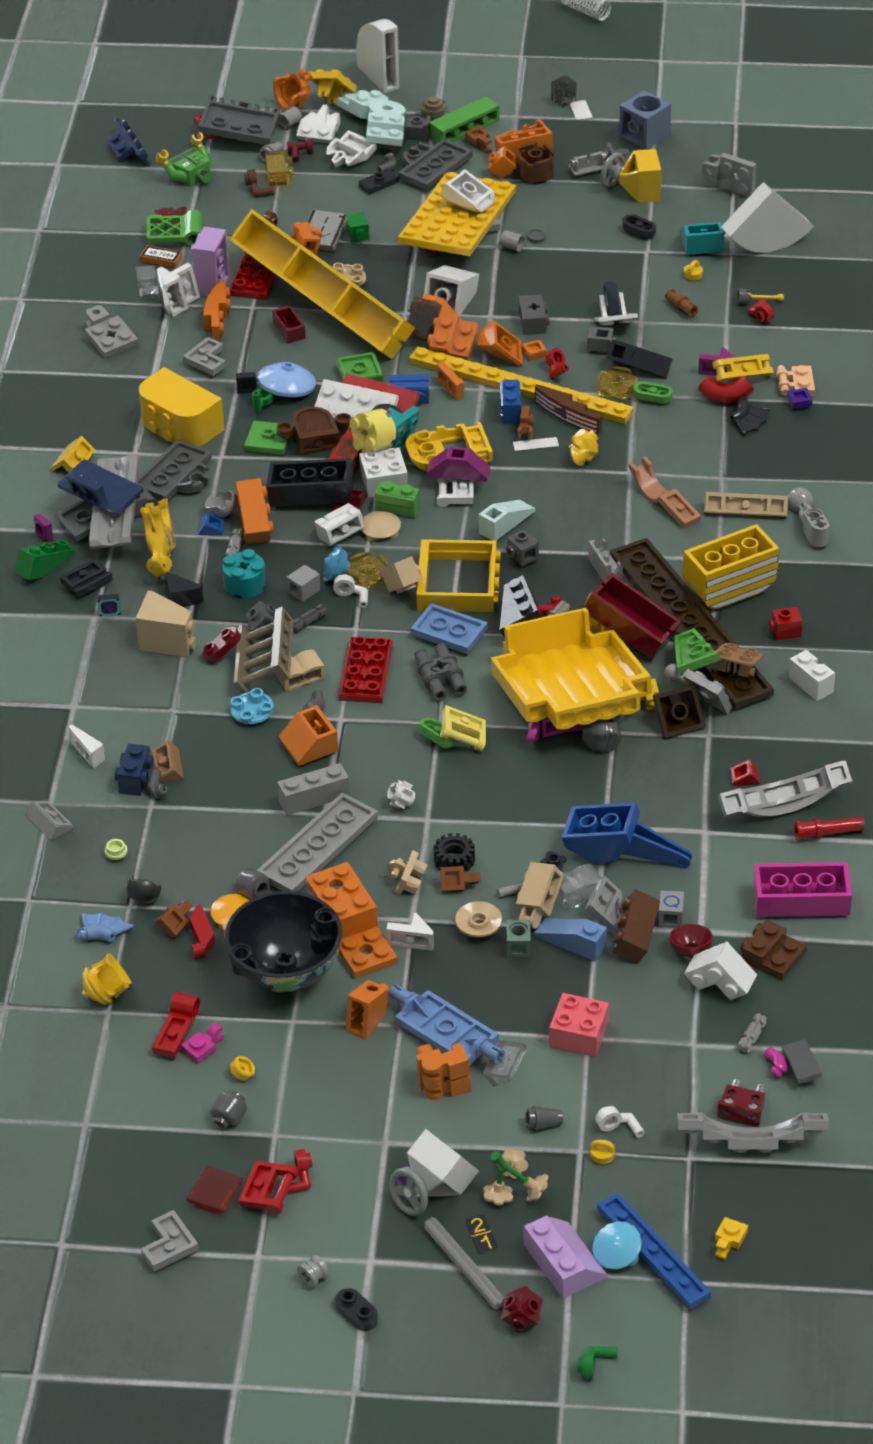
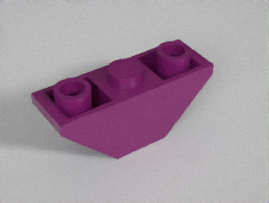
M449 446L429 461L426 477L487 482L490 465L470 448Z

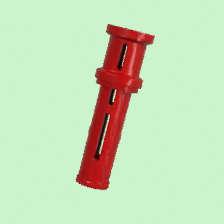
M860 816L857 818L822 822L816 818L811 822L802 823L799 820L794 821L796 841L809 837L820 839L826 834L864 831L865 825H855L856 823H864V818Z

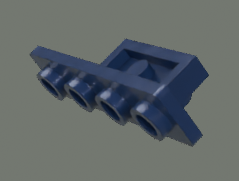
M118 117L115 118L120 128L113 132L106 140L117 158L123 162L136 152L138 157L149 166L150 163L147 159L149 155L142 148V144L136 139L137 136L131 130L129 124L125 120L121 121Z

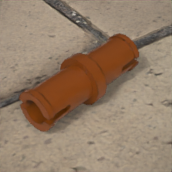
M674 289L666 292L665 299L673 303L676 309L683 310L691 317L698 313V306L691 303L685 295H680Z

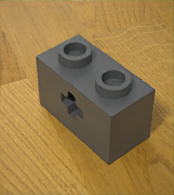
M542 294L519 296V316L523 335L546 333V325H549V313L547 314V302H543Z

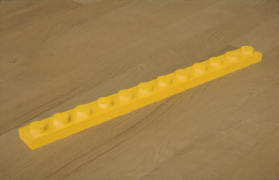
M417 347L409 357V364L437 371L438 363L444 362L449 368L453 369L459 378L500 389V381L518 380L520 381L521 395L535 399L536 384L572 394L573 401L587 404L588 411L602 414V418L621 424H626L633 414V407L623 403L426 348Z

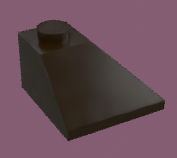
M695 684L653 695L664 738L706 727Z

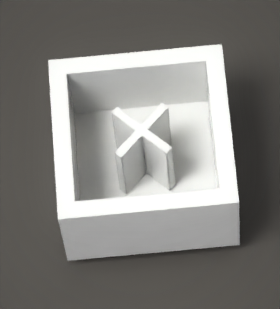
M400 448L359 453L360 473L368 498L375 497V491L380 481H391L393 484L408 485L407 470Z

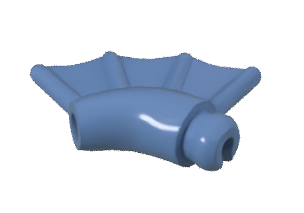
M82 913L81 917L84 928L80 927L77 929V936L79 940L113 942L116 935L132 929L134 925L125 923L121 920L120 916L110 917L103 913L92 915Z

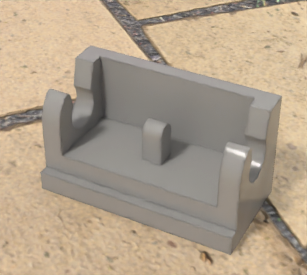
M602 539V545L599 548H596L597 545L594 540L589 541L588 559L601 579L604 580L611 572L624 579L623 566L620 562L616 564L607 550L605 539Z

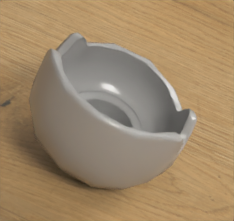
M221 490L219 497L210 495L207 498L205 508L217 517H227L235 510L238 504L237 495L231 490L225 492Z

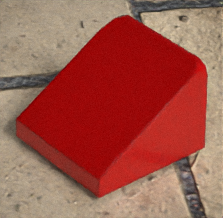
M750 759L730 768L734 786L760 784L758 769Z

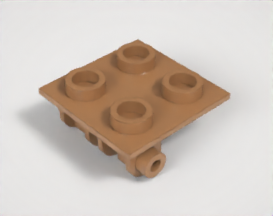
M725 643V645L722 644L716 650L721 660L712 663L711 667H714L715 670L730 673L733 662H735L733 674L736 675L738 672V675L749 678L755 674V668L752 667L764 657V654L758 653V650L753 648L741 649L737 648L736 644Z

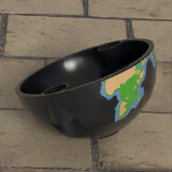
M295 891L266 893L245 902L232 914L225 929V943L231 959L232 972L238 976H243L260 988L273 992L298 991L316 983L331 969L340 951L342 941V925L333 908L315 896Z

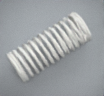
M558 0L559 3L599 21L605 20L611 10V2L609 0H593L591 7L592 0H590L588 6L589 0L586 1L585 5V0L582 3L581 0L579 2L578 0H564V2L563 0ZM606 1L605 9L603 13L598 17V15L603 9L604 2ZM608 2V10L606 14L602 18H600L604 14Z

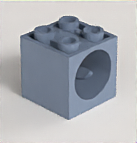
M643 90L620 105V137L647 150L670 135L671 103Z

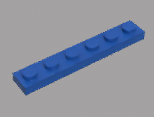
M618 1192L597 1204V1211L609 1224L617 1221L627 1222L637 1229L642 1241L638 1255L689 1310L711 1298V1291Z

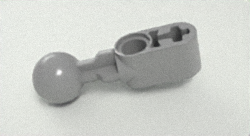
M802 487L793 489L788 494V507L793 512L799 513L803 523V532L808 541L815 547L828 545L830 524L821 510L811 508L813 505L811 492Z

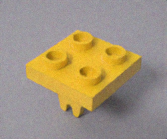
M339 70L309 71L312 75L310 81L318 86V96L323 97L324 94L325 97H328L327 103L329 105L332 104V101L336 105L337 98L341 97L342 93L356 92L357 86L349 78L342 75V72Z

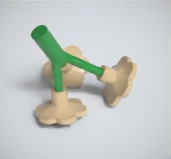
M508 1147L502 1155L495 1151L491 1154V1159L499 1168L498 1178L492 1185L484 1186L483 1198L488 1202H493L495 1205L511 1202L513 1200V1190L509 1186H504L503 1176H511L514 1179H520L524 1182V1186L529 1188L527 1191V1201H537L542 1192L547 1188L548 1175H539L535 1180L531 1177L526 1178L523 1176L522 1172L527 1170L528 1162L525 1160L526 1155L522 1150Z

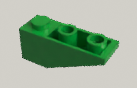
M63 540L19 549L14 572L28 580L42 578L72 556L76 549L69 546L68 542Z

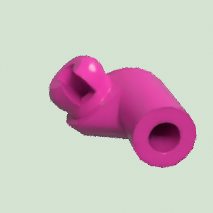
M768 1047L764 1052V1057L774 1064L770 1072L780 1078L788 1070L787 1059L773 1047Z

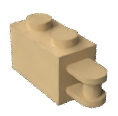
M530 862L529 868L525 873L521 891L517 895L516 904L522 909L519 920H530L531 928L539 926L542 916L550 917L564 878V874L555 865Z

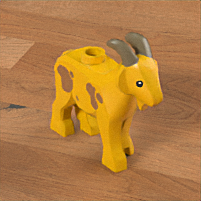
M167 498L158 501V506H154V502L146 503L145 507L140 509L144 519L146 542L152 554V558L147 561L146 567L153 574L156 582H160L161 576L165 577V573L169 572L172 567V560L169 557L175 548V536Z

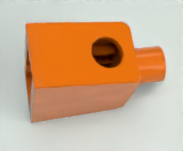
M366 980L348 994L346 1031L364 1039L369 1037L386 1015L387 998L390 990L386 984H377Z

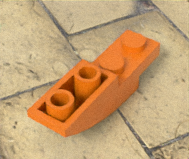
M221 280L211 290L206 299L203 314L205 331H212V338L218 342H221L220 334H224L223 318H227V310H231L230 287H226L225 280Z

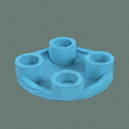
M254 688L250 692L231 699L230 711L232 716L238 722L244 724L261 723L268 719L274 710L272 699L267 694H264L260 688Z
M617 1221L606 1225L598 1232L593 1242V1254L600 1266L606 1269L617 1270L633 1266L638 1262L642 1241L640 1233L633 1225Z

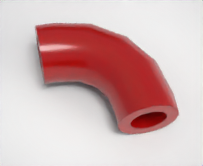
M709 376L701 382L698 391L713 402L728 404L737 402L739 398H746L754 392V388L743 376L729 384L717 382L712 376Z

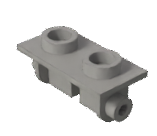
M599 151L590 154V160H588L587 155L573 157L568 167L574 176L599 172L602 170L607 155L605 152Z

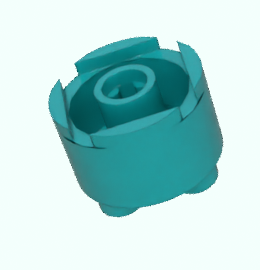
M246 549L243 552L224 557L223 579L225 591L235 597L234 594L241 595V598L244 599L252 598L262 593L263 587L266 586L265 562L259 555L255 554L254 550Z

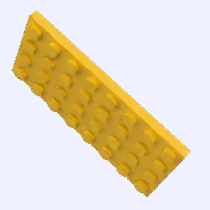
M455 172L446 173L400 233L398 243L471 256L496 218H498L515 194L516 185L510 184L507 181L498 182L490 178H477L491 188L495 195L491 206L483 212H474L457 207L440 196L445 183L458 175Z

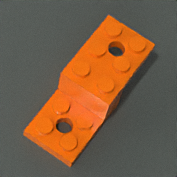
M348 862L305 876V882L313 896L330 905L340 919L342 941L339 955L355 979L398 964L397 955L378 927L377 906ZM336 885H337V886H341V888L335 889V888H333L332 886H336ZM363 951H371L372 953H370V954H365V953H361V952H363Z

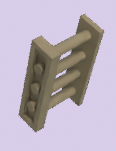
M283 606L275 609V617L270 624L251 632L243 624L238 626L241 639L237 643L233 685L242 694L249 692L250 683L271 674L277 675L282 682L290 679L294 620ZM273 632L272 637L253 644L254 639ZM272 646L270 652L252 659V654ZM271 661L270 666L251 673L252 668Z

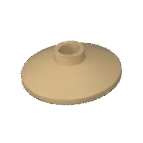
M476 901L462 906L456 913L455 922L457 928L468 936L486 937L492 935L501 927L502 914L493 904Z

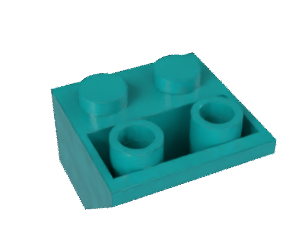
M721 222L683 225L680 229V236L686 255L724 252V230L721 227Z

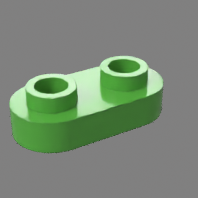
M642 381L634 385L633 395L642 401L666 404L672 400L673 390L667 385Z
M423 718L420 720L418 731L422 736L437 743L441 748L448 749L456 745L457 740L449 737L448 739L440 737L441 722L433 718Z

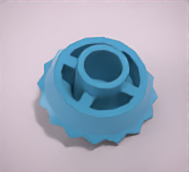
M336 544V547H333V551L324 559V582L334 581L337 576L345 575L349 568L350 562L347 560V552L340 544Z

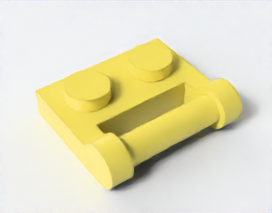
M446 705L442 711L440 737L445 739L449 737L473 746L475 750L481 752L486 743V720Z

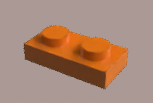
M444 362L438 363L437 380L456 401L463 399V390L465 389L463 380Z

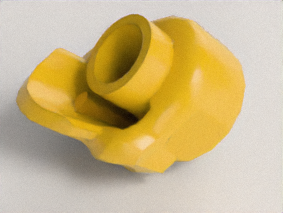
M581 429L572 436V444L568 448L570 449L571 458L576 465L583 466L585 462L590 463L598 454V443L596 441L599 438L592 430L588 432L585 429Z

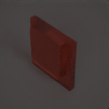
M206 1166L187 1197V1202L193 1203L196 1208L214 1214L224 1213L242 1183L243 1177Z

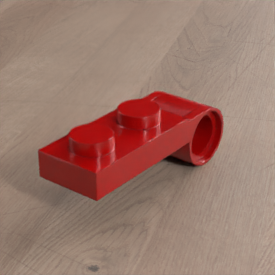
M180 992L174 993L170 1004V1013L152 1046L153 1054L176 1059L182 1047L181 1045L184 1043L199 1012L200 997Z

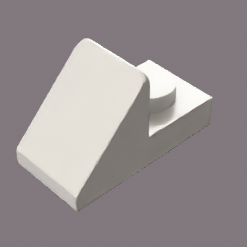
M414 913L411 925L388 922L386 937L390 946L433 951V930L417 913Z

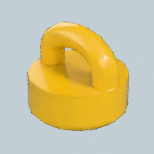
M694 260L691 264L685 266L684 277L686 279L696 281L702 278L703 268L698 260Z
M595 1140L591 1143L590 1157L595 1163L608 1164L615 1158V1147L610 1141Z

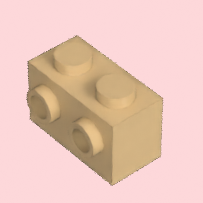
M413 556L379 569L389 593L395 590L397 594L416 587L415 582L422 580L420 576L421 570L415 564Z

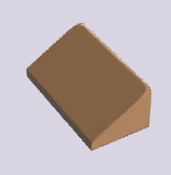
M169 740L152 750L154 768L161 771L159 783L184 778L180 752L173 742Z

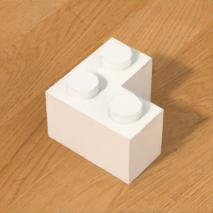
M728 942L695 954L684 973L698 990L716 984L730 1000L746 995L757 976L755 971Z

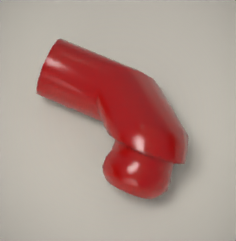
M552 596L551 603L548 605L538 604L542 614L546 615L549 611H553L562 601V598L560 596Z

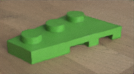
M695 628L674 636L677 669L680 675L684 674L687 669L694 672L698 668L721 660L718 652L714 651L712 646L705 642L704 638Z

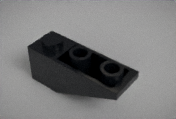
M613 339L606 357L614 363L666 378L673 360L670 357Z

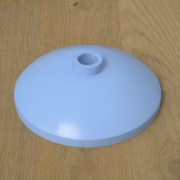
M278 362L262 368L257 374L259 386L265 391L279 396H305L313 392L316 387V379L312 373L295 363Z

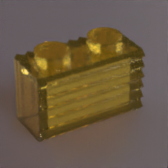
M287 150L265 152L269 186L290 185L291 178H294L292 156H288Z

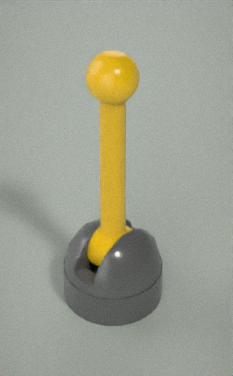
M738 289L737 303L747 304L751 299H777L781 302L784 300V295H752L747 289Z

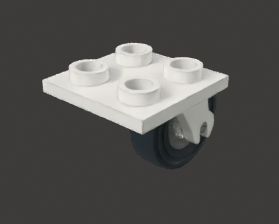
M615 281L604 282V294L599 295L601 317H594V321L599 322L600 325L614 324V320H619V323L633 322V318H638L636 313L626 314L623 293L618 292Z

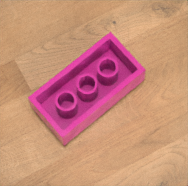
M848 862L754 864L753 888L756 917L850 915L852 893Z

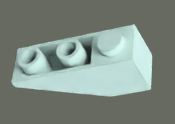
M521 500L492 504L479 513V534L492 541H497L534 513L535 508Z

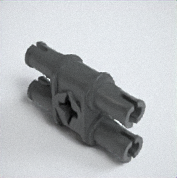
M441 643L435 647V653L438 658L431 660L425 649L415 651L414 657L419 665L418 673L423 677L425 687L431 690L436 701H442L446 698V691L443 687L451 684L455 694L458 696L464 695L467 692V686L463 680L464 673L459 668L456 657L450 654L446 644Z

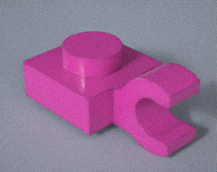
M216 1022L209 1027L205 1035L199 1031L181 1045L182 1051L199 1064L216 1051L215 1044L224 1039V1035L220 1033L223 1027Z

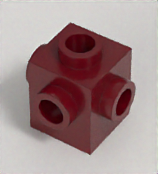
M527 1286L520 1287L507 1294L503 1304L504 1309L501 1319L519 1333L532 1328L540 1320L543 1299Z

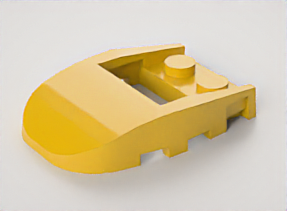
M476 422V426L466 427L464 423L456 424L454 428H445L444 425L436 426L434 431L421 430L411 434L406 440V449L411 461L424 471H427L429 461L445 450L443 447L445 443L464 439L467 447L473 450L486 463L493 460V451L481 422Z

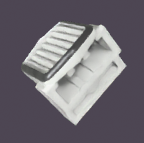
M186 263L172 272L163 267L156 270L162 307L167 315L171 314L172 317H175L189 309V303L200 298L191 264Z

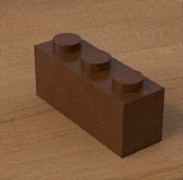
M634 889L630 896L626 895L620 906L623 912L619 915L616 925L619 927L612 938V942L615 943L612 953L636 964L640 962L648 952L660 900L637 889Z

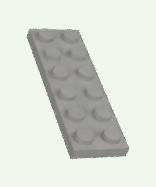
M342 792L257 871L265 874L269 879V884L279 890L298 892L306 885L305 876L321 871L378 818V811Z

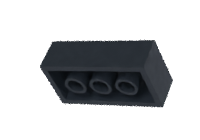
M351 458L270 462L266 483L269 506L283 507L351 503L354 484Z

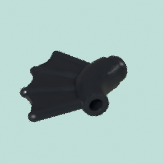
M739 398L736 410L729 415L731 422H736L741 433L745 435L748 431L759 430V425L767 422L766 414L770 409L749 405L746 398L744 400Z

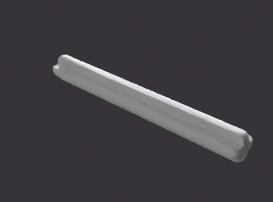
M434 1217L426 1220L424 1223L425 1230L493 1309L498 1310L500 1307H503L504 1296L439 1221Z

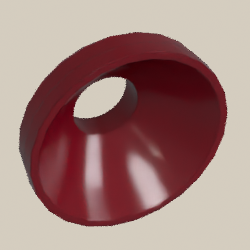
M697 924L681 925L674 928L670 933L671 947L681 956L691 959L695 954L709 949L713 941L712 932L708 928Z

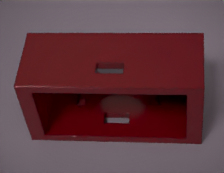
M290 305L272 310L273 324L288 344L306 339L305 325Z

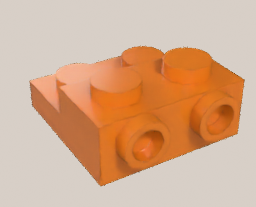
M440 312L439 317H435L433 320L434 333L428 336L427 345L430 347V350L469 360L479 330V324L460 320L458 315Z

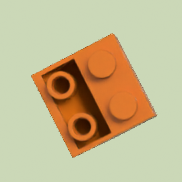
M317 705L297 712L278 736L280 742L298 766L338 751L337 731Z

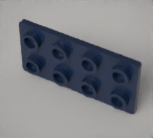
M85 459L78 463L57 483L58 488L114 515H119L144 491L142 486Z

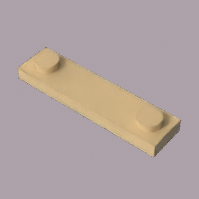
M705 492L704 513L787 517L788 496Z

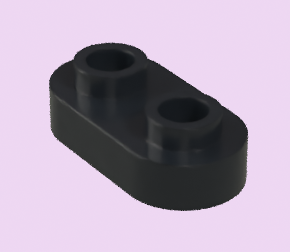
M634 214L623 217L622 227L628 232L644 239H649L656 235V224Z
M346 1288L337 1293L335 1298L336 1309L356 1329L370 1331L377 1326V1309L357 1290Z

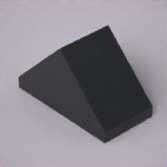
M169 572L165 573L166 591L170 601L182 607L203 603V586L201 584Z

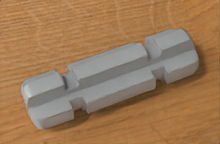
M233 529L225 553L226 556L239 552L244 536L242 529Z
M759 1013L754 1015L752 1018L753 1022H750L738 1043V1050L740 1052L749 1053L751 1051L752 1045L755 1044L762 1032L761 1029L766 1025L767 1018L765 1015Z

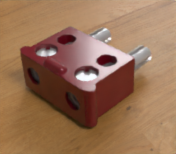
M734 1079L732 1085H726L722 1099L718 1101L717 1116L735 1122L759 1126L764 1108L765 1086L762 1085L760 1087L761 1084H758L756 1090L741 1088V1081L738 1079L737 1082V1079Z

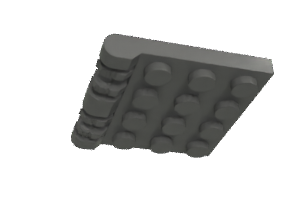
M209 96L198 125V132L205 135L221 136L225 139H238L241 142L268 145L271 142L281 109L273 107L272 112H270V107L266 106L263 111L260 110L258 104H255L254 109H252L251 103L239 101L236 106L235 100L231 99L229 104L224 103V98L220 97L217 102L216 96Z

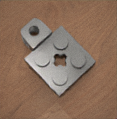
M722 153L721 156L713 154L709 157V162L702 164V176L714 182L719 180V188L750 197L755 191L756 163L726 153Z
M100 305L86 310L89 320L86 322L85 336L104 358L138 345V338L119 316L110 318V314Z

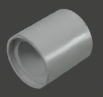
M291 107L278 116V122L284 129H289L302 119V114L296 107Z
M507 230L502 233L500 238L501 247L518 252L522 249L524 235Z

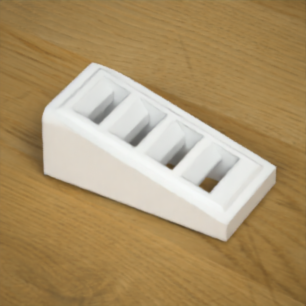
M72 724L68 727L71 744L93 768L101 764L105 760L103 743Z

